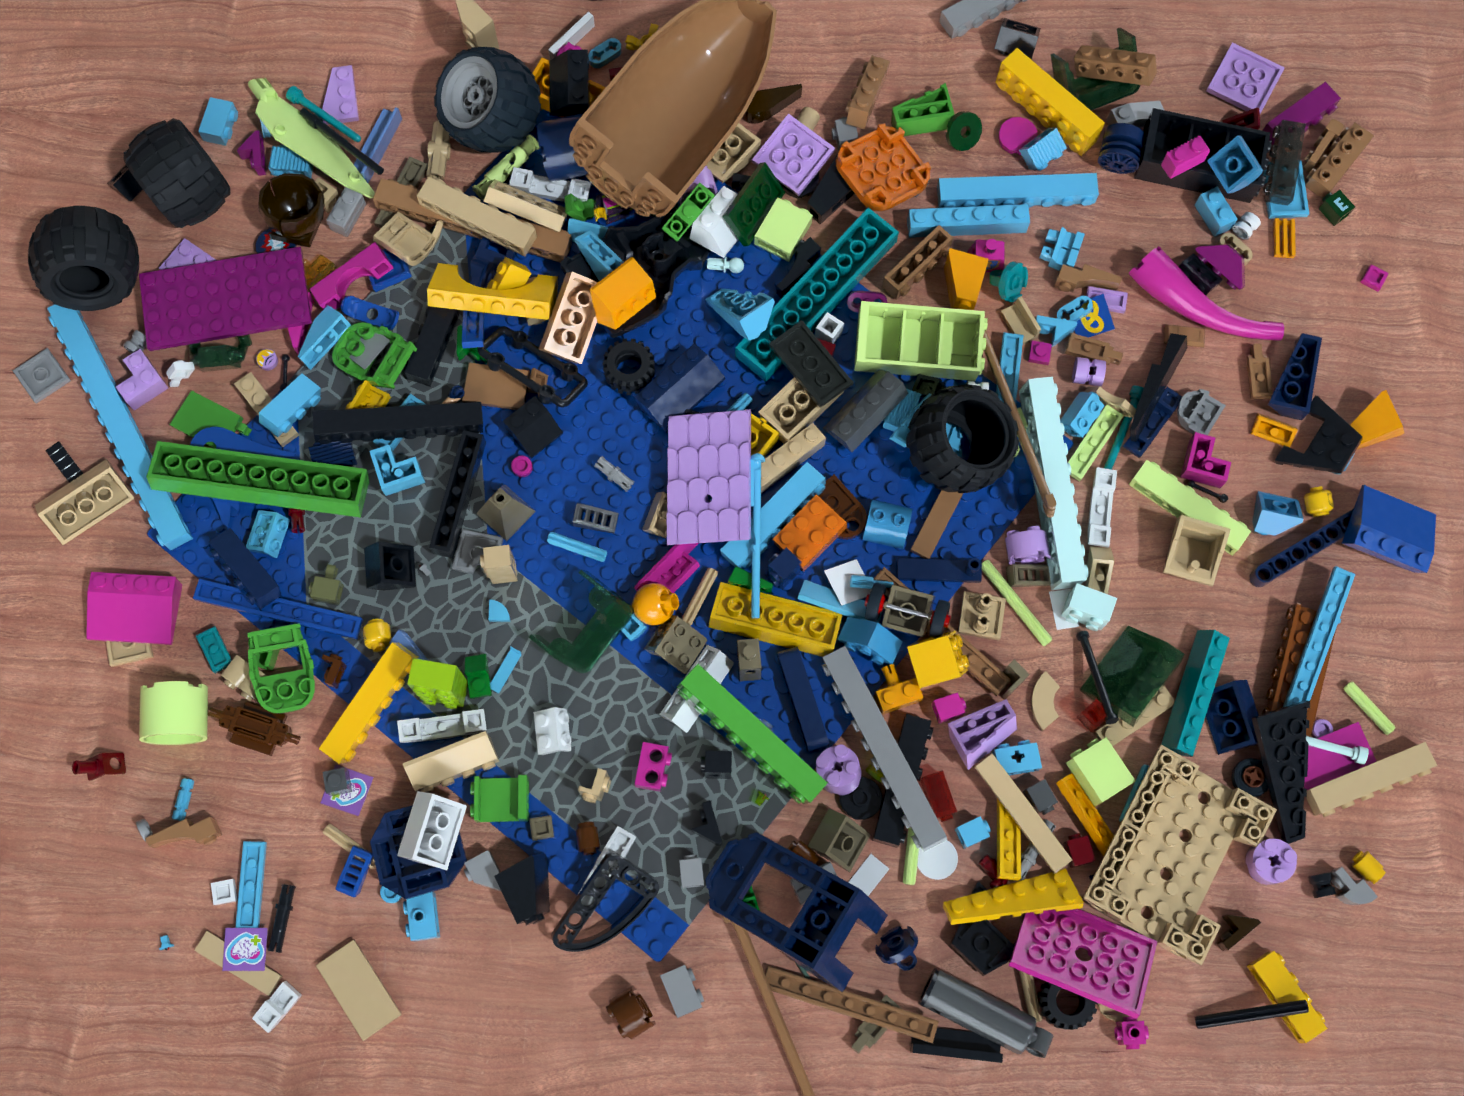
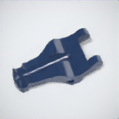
M483 237L475 255L470 260V284L487 289L489 281L497 273L496 270L499 263L503 262L505 257L514 260L516 252L508 249L507 254L503 255L489 250L490 239Z

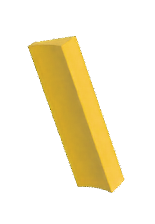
M720 582L710 615L709 628L752 639L759 638V641L786 648L798 647L799 651L824 657L834 651L842 614L760 592V618L752 619L751 590Z

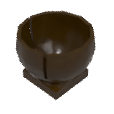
M282 174L270 179V182L267 181L259 192L258 208L262 218L272 231L271 237L273 240L311 247L320 223L323 220L325 198L313 179L302 174Z

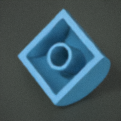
M1236 136L1207 160L1227 193H1233L1248 186L1263 172L1262 167L1242 136Z
M872 499L862 540L903 549L910 525L912 508Z

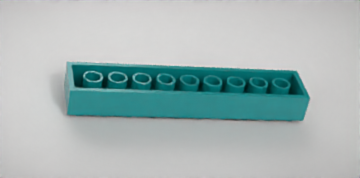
M868 207L772 308L766 330L759 337L750 341L744 338L735 347V357L766 382L783 364L769 347V343L801 320L813 332L826 313L830 314L895 245L899 231Z

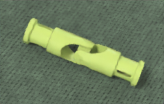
M531 135L526 136V140L520 146L514 147L497 165L487 172L479 184L472 186L477 196L484 200L488 187L494 180L504 182L512 175L514 167L519 168L529 159L528 156L541 148L537 140Z

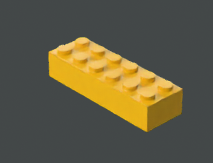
M1016 48L1001 62L995 82L998 87L1006 91L1016 103H1020L1026 108V111L1030 115H1034L1044 127H1057L1062 139L1073 152L1078 153L1082 157L1097 142L1105 122L1021 50Z

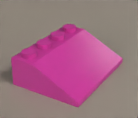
M91 572L87 591L86 639L172 645L182 584L176 577Z

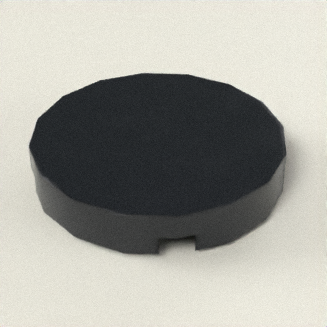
M861 777L858 787L853 792L847 795H839V803L848 817L855 820H866L873 817L879 811L882 804V793L879 786L873 780Z

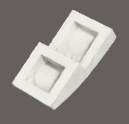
M284 981L270 999L263 1003L252 1019L269 1033L290 1011L302 994L287 981Z

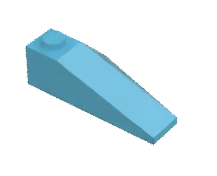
M720 289L705 299L729 325L749 341L759 337L766 330L775 302L772 297L765 293L752 295L750 291H746L744 294H739L737 290Z

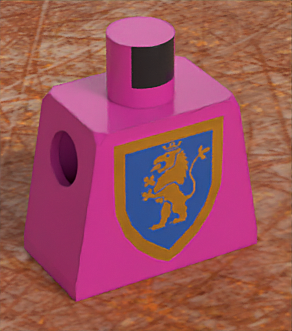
M978 239L975 240L967 253L989 259L985 272L1005 269V242Z

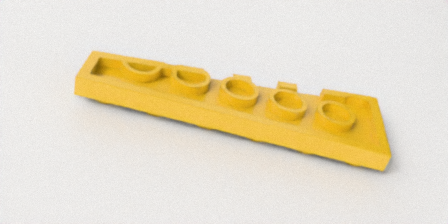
M1065 868L1057 873L1050 872L943 902V909L950 924L954 925L1000 919L1001 916L1006 915L1018 917L1022 913L1034 912V914H1041L1045 910L1055 909L1057 912L1083 908L1084 902Z

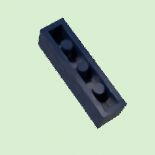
M231 528L209 541L211 556L215 561L220 560L222 563L221 567L228 576L232 575L234 577V584L239 590L243 589L247 593L245 596L251 605L256 604L261 610L282 596L277 583Z

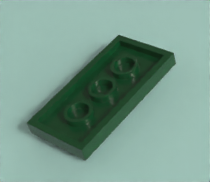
M766 162L759 163L723 215V218L743 247L751 244L777 197L781 199L785 194L784 189Z

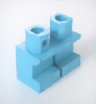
M1063 227L1060 231L1049 229L1045 242L1054 244V249L1043 246L1039 258L1048 261V267L1059 271L1063 264L1074 268L1085 234L1081 232L1076 234L1067 232Z

